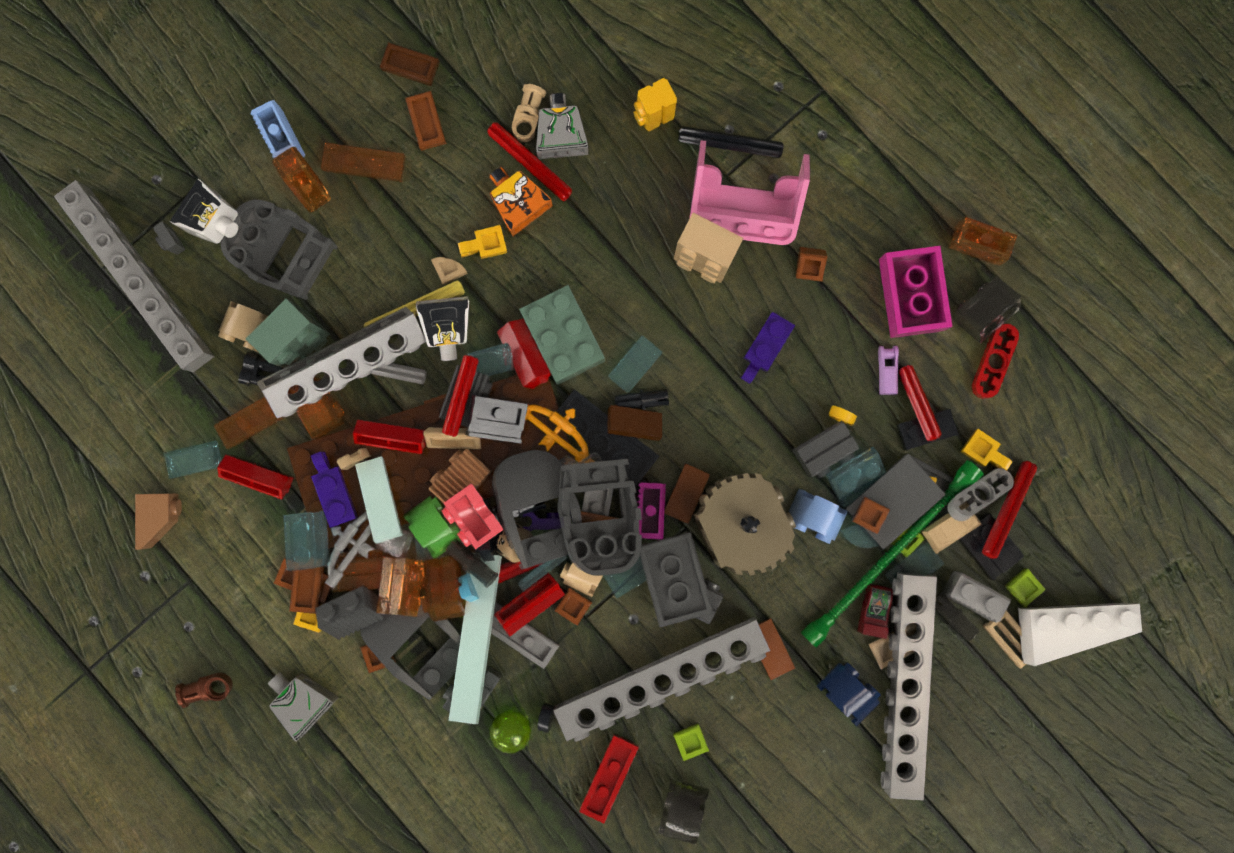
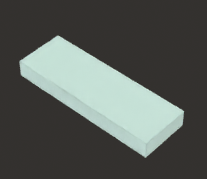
M383 457L355 464L373 541L380 543L402 536Z

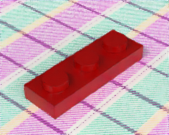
M613 734L581 804L580 813L605 823L638 751V744Z

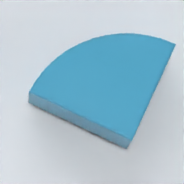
M470 573L460 576L458 582L461 583V586L458 589L461 598L469 602L479 599Z

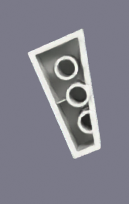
M1108 603L1018 608L1019 626L1022 636H1020L1022 660L1024 664L1032 666L1047 663L1142 632L1140 604Z

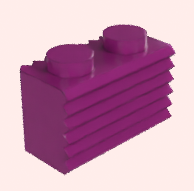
M640 483L638 485L640 488L638 492L640 494L637 496L639 498L637 501L639 505L637 507L641 508L642 520H639V534L642 535V538L663 539L666 484Z

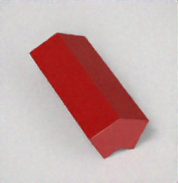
M524 318L506 323L497 331V334L523 387L534 389L539 384L547 383L551 372Z
M357 420L353 431L354 444L422 454L423 449L426 447L423 434L425 430Z
M225 455L217 467L218 477L279 499H283L285 494L289 492L294 477L232 455Z
M548 573L497 611L494 616L510 637L558 601L565 593L560 588L558 582Z

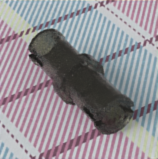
M458 539L452 541L445 552L463 566L462 570L465 573L470 572L486 588L498 577V573L481 561V556L478 553L473 554Z

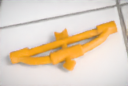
M528 405L525 420H529L546 434L538 445H545L548 452L552 445L557 442L571 453L577 462H594L589 457L588 446L585 440L576 430V427L568 421L570 418H575L574 408L566 410V416L563 417L556 411L553 412L545 407ZM531 411L549 417V420L557 426L555 430L552 431L531 414ZM562 429L569 436L572 435L582 451L579 452L557 435Z

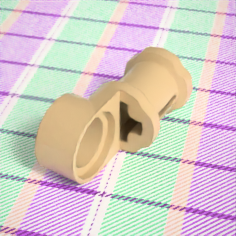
M524 84L522 89L524 95L521 105L517 106L512 122L513 136L518 141L524 143L531 141L536 135V126L539 119L538 110L542 98H545L546 95L544 89L533 84ZM520 123H528L532 130L527 135H521L517 132L516 128Z

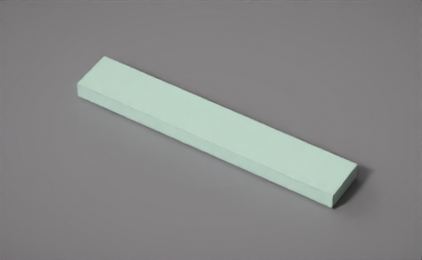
M473 553L470 576L479 599L472 602L466 601L449 721L478 724L502 559L500 555H494L495 561L484 562L480 553Z

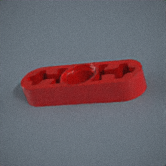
M1003 324L992 331L972 383V391L978 398H991L999 392L1019 340V332L1015 326ZM1008 331L1007 336L1011 339L1004 342L1001 349H994L993 347L1000 346L1003 340L999 333ZM992 354H997L1002 359V365L999 369H994L989 365V357ZM989 374H997V377H990L988 386L992 387V389L984 393L980 383L986 382Z

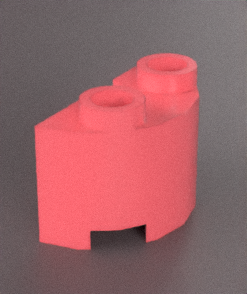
M472 483L444 502L445 508L441 512L449 524L455 522L461 530L457 535L466 548L472 545L477 549L504 530Z

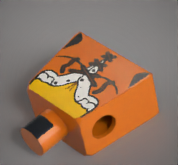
M500 167L491 173L490 179L497 187L491 191L490 196L512 236L516 235L553 206L550 197L521 171H517L509 177L505 170Z

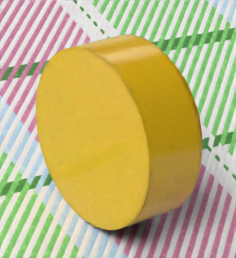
M833 405L828 414L832 419L838 422L843 421L844 424L849 426L854 425L857 418L855 414Z

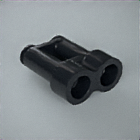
M247 352L238 383L251 386V384L258 386L257 382L266 378L265 376L258 375L260 370L275 373L283 368L259 358V355Z

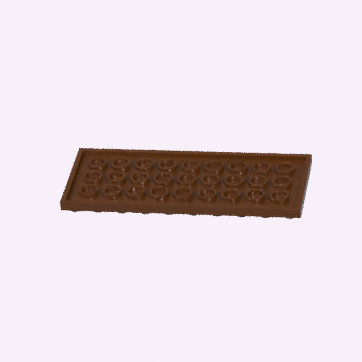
M518 375L492 383L493 387L490 398L522 402L528 405H539L559 413V407L550 379H548L547 383L539 384L534 389L523 387ZM445 398L371 422L426 430L428 427L443 428L445 420L439 418ZM531 411V414L552 431L555 430L557 426L549 420V417ZM525 420L524 430L520 438L522 439L521 443L480 438L481 449H470L493 471L476 489L482 499L494 496L492 488L493 474L503 460L531 450L547 452L545 445H538L546 434L529 420ZM355 427L287 448L318 552L333 548L340 536H333L311 476L319 473L312 462L311 455L321 451L326 452L331 469L339 467L337 463L338 458L346 454L351 455L360 448H367L371 457L364 461L382 456L385 461L400 526L409 523L403 517L405 513L430 495L432 498L436 497L429 490V487L432 485L430 479L440 469L444 472L451 465L449 459L459 449L428 448L426 446L422 454L354 444L353 431ZM561 429L557 435L570 444L567 433ZM557 442L549 449L548 453L555 456L562 466L576 464L574 456ZM356 466L348 470H341V473L359 517L366 512ZM356 519L337 526H340L341 531L344 532L349 523H353ZM368 519L358 527L359 530L355 533L354 540H358L369 525Z

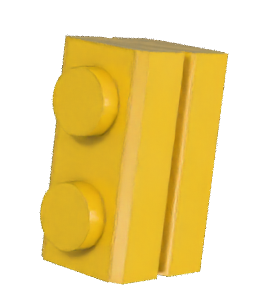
M662 78L654 82L652 87L648 85L638 90L637 102L634 103L636 111L633 113L639 126L644 125L648 131L659 127L660 123L665 124L674 119L677 97L668 80Z

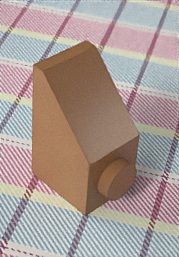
M135 494V550L152 548L178 522V515L182 511V503L178 499V494Z

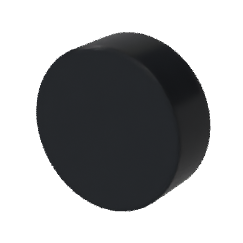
M543 704L538 719L537 728L539 731L549 733L554 718L553 710L555 705Z

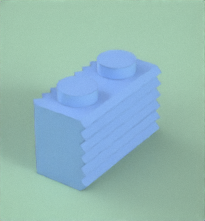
M271 100L251 111L250 114L256 121L255 124L261 131L260 133L263 135V139L273 155L272 157L281 166L286 167L305 157V153L283 110L275 100Z

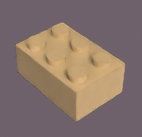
M692 213L677 242L674 260L678 261L677 265L684 270L691 271L694 269L702 273L701 277L710 283H715L716 281L721 283L744 238Z

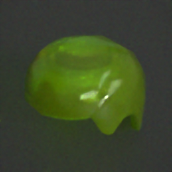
M508 710L500 713L490 727V739L493 746L500 752L514 754L523 750L531 737L532 730L529 720L523 714L516 711Z

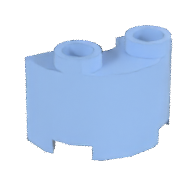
M801 489L798 490L789 509L796 525L795 529L804 533L807 528L817 532L815 538L828 544L831 543V540L835 541L848 512L837 504Z

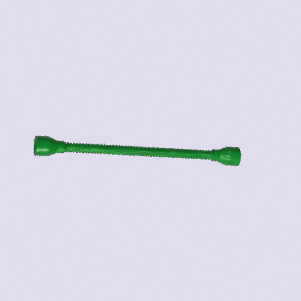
M966 460L957 470L953 481L948 485V489L944 492L946 495L924 513L917 522H914V525L909 528L910 530H907L895 542V545H892L890 550H887L885 555L875 563L876 565H873L870 568L871 570H868L865 573L866 575H863L861 580L856 582V585L849 590V593L847 592L844 598L842 597V600H839V603L837 602V605H834V608L832 607V610H829L830 613H825L821 618L810 622L800 633L817 648L826 639L830 628L835 623L834 621L845 611V608L847 609L850 606V603L852 604L855 601V598H858L857 596H860L859 593H862L865 590L864 588H867L870 585L869 583H872L875 580L874 578H877L879 573H882L884 568H887L889 563L896 558V555L898 556L901 550L903 551L906 545L908 546V543H911V540L913 541V538H916L915 535H918L921 532L920 530H923L926 527L925 525H928L930 520H933L935 515H938L940 510H943L945 505L955 495L977 482L984 475L983 472L974 463Z

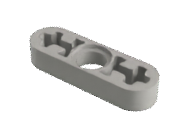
M1002 468L993 470L957 494L948 503L949 514L957 521L968 520L1013 487L1014 480L1012 475ZM1000 480L1003 484L998 485L994 489L991 484ZM975 489L982 490L986 494L987 499L985 501L979 499L976 496ZM968 500L971 505L961 510L959 506Z

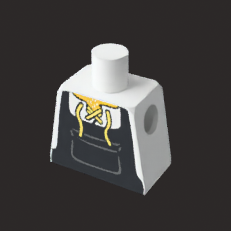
M197 179L170 222L188 234L217 244L220 243L224 235L228 238L236 235L238 225L234 220L238 216V212L217 191Z
M468 296L417 301L416 309L428 347L440 346L442 361L457 359L456 344L467 342Z

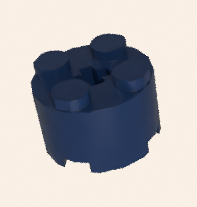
M846 662L844 665L838 663L816 687L820 691L826 688L829 692L825 696L845 716L849 717L852 714L855 718L851 722L857 727L880 704L877 699L881 694L871 684L866 683L863 685L857 679L860 674L849 663Z

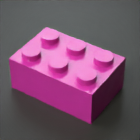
M940 246L885 253L879 259L890 338L941 332L951 328L952 320Z

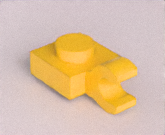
M501 225L474 231L476 239L458 243L461 257H467L480 252L481 259L507 253Z
M976 429L960 451L982 467L987 466L990 462L997 469L1002 468L1007 471L1013 462L997 451L1001 444L980 429Z

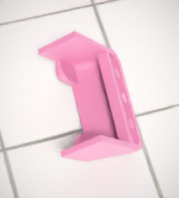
M701 140L690 217L692 213H695L743 237V240L786 245L793 242L796 238L810 181L809 155L804 154L799 177L788 175L779 178L775 183L774 191L721 185L722 173L717 167L704 164L706 141Z

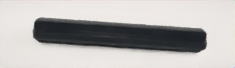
M686 126L680 128L678 140L683 143L700 145L702 140L706 141V146L776 158L782 156L784 148L783 143L778 141Z

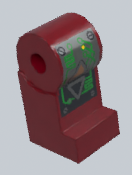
M871 583L867 586L857 632L887 639L889 630L887 628L893 598L892 588Z

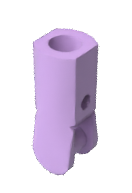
M879 346V395L898 394V346H893L892 349H884V346ZM885 359H892V366H885Z

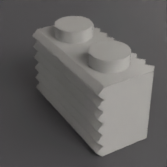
M953 571L942 591L943 596L995 623L1001 621L1011 602V599L956 571Z

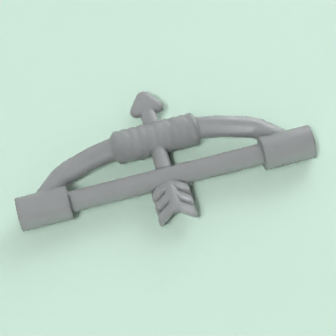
M364 512L353 523H349L344 532L341 531L340 526L331 528L333 536H340L334 544V549L328 562L329 577L325 582L333 589L344 576L342 573L357 552L368 559V552L374 550L373 547L365 543L371 534L370 524L357 541L353 539L355 533L359 530L358 527L368 519L367 512ZM351 543L354 546L336 570L335 564L340 552L344 551L347 545Z

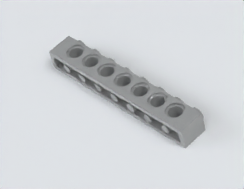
M75 180L54 196L57 202L180 368L195 372L215 357L92 190Z
M897 572V579H893L892 583L893 595H896L895 606L891 607L890 613L891 622L894 623V634L889 636V649L892 650L893 661H889L887 665L888 678H891L890 689L886 690V705L889 706V716H885L884 719L887 744H883L882 757L883 761H886L885 772L882 771L881 788L893 799L924 800L937 577L931 574ZM916 595L918 603L914 608L909 609L907 607V600L910 596ZM910 623H915V633L911 636H906V626ZM914 651L915 657L913 661L904 663L905 653ZM906 679H913L912 687L907 691H903L902 683ZM910 706L911 714L906 718H901V710L904 707ZM904 734H909V742L905 745H899L900 737ZM902 762H908L907 770L898 773V765Z
M752 617L559 703L553 711L566 741L574 738L575 742L588 737L590 735L589 731L599 727L600 730H605L615 724L614 720L624 716L625 719H629L640 713L639 709L647 705L650 708H654L663 704L665 697L675 694L676 697L684 695L691 690L690 686L700 682L701 686L714 681L716 679L715 675L725 671L726 674L733 673L741 668L740 664L748 660L751 663L758 662L766 657L765 653L769 652L770 649L756 618ZM743 641L746 644V648L742 653L735 654L730 650L733 642ZM717 652L721 656L719 663L716 665L708 664L705 661L708 653ZM685 663H690L695 666L696 670L693 675L685 676L680 672L681 666ZM658 675H667L671 680L670 684L666 687H659L655 683V678ZM634 686H641L645 690V695L641 698H634L630 694V689ZM609 697H615L619 700L620 706L617 709H609L605 705V700ZM589 708L594 712L595 717L592 720H584L580 715V711Z

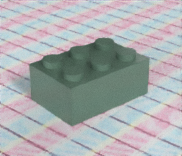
M569 285L519 309L557 385L605 362V357Z
M285 299L246 340L269 363L285 368L309 356L314 350H320L327 343L328 340L326 338L330 333L308 311Z

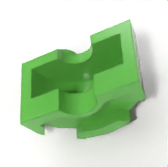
M430 495L405 513L403 517L409 522L410 526L408 527L423 548L427 547L431 556L436 559L461 541L457 535L461 530L455 522L449 524L441 512L445 508L437 497L432 498Z

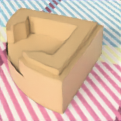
M444 257L431 259L443 285L468 274L465 268L453 259Z
M360 448L351 455L346 454L338 458L337 463L341 470H348L354 467L355 464L368 459L371 455L367 448Z

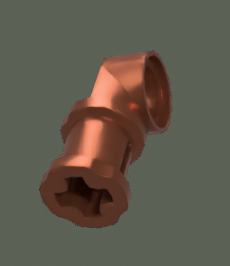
M215 673L201 677L198 681L190 684H177L175 695L179 706L182 708H186L190 703L200 700L205 702L209 700L221 701L230 693L233 683L227 674ZM215 680L222 681L226 687L225 692L216 693L213 691L212 682Z

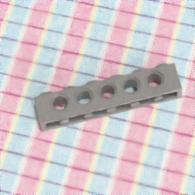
M404 307L258 381L257 384L276 418L288 417L294 414L297 408L307 403H316L326 393L332 390H341L348 382L356 378L368 376L373 369L381 365L385 366L393 363L396 357L418 350L420 345L426 342V339L414 313L407 307ZM394 334H398L397 340L394 343L388 344L389 338ZM373 346V352L368 356H364V351L368 347ZM349 359V364L345 368L340 369V362ZM325 372L321 380L313 381L317 373ZM294 385L300 386L296 393L288 394L290 387Z

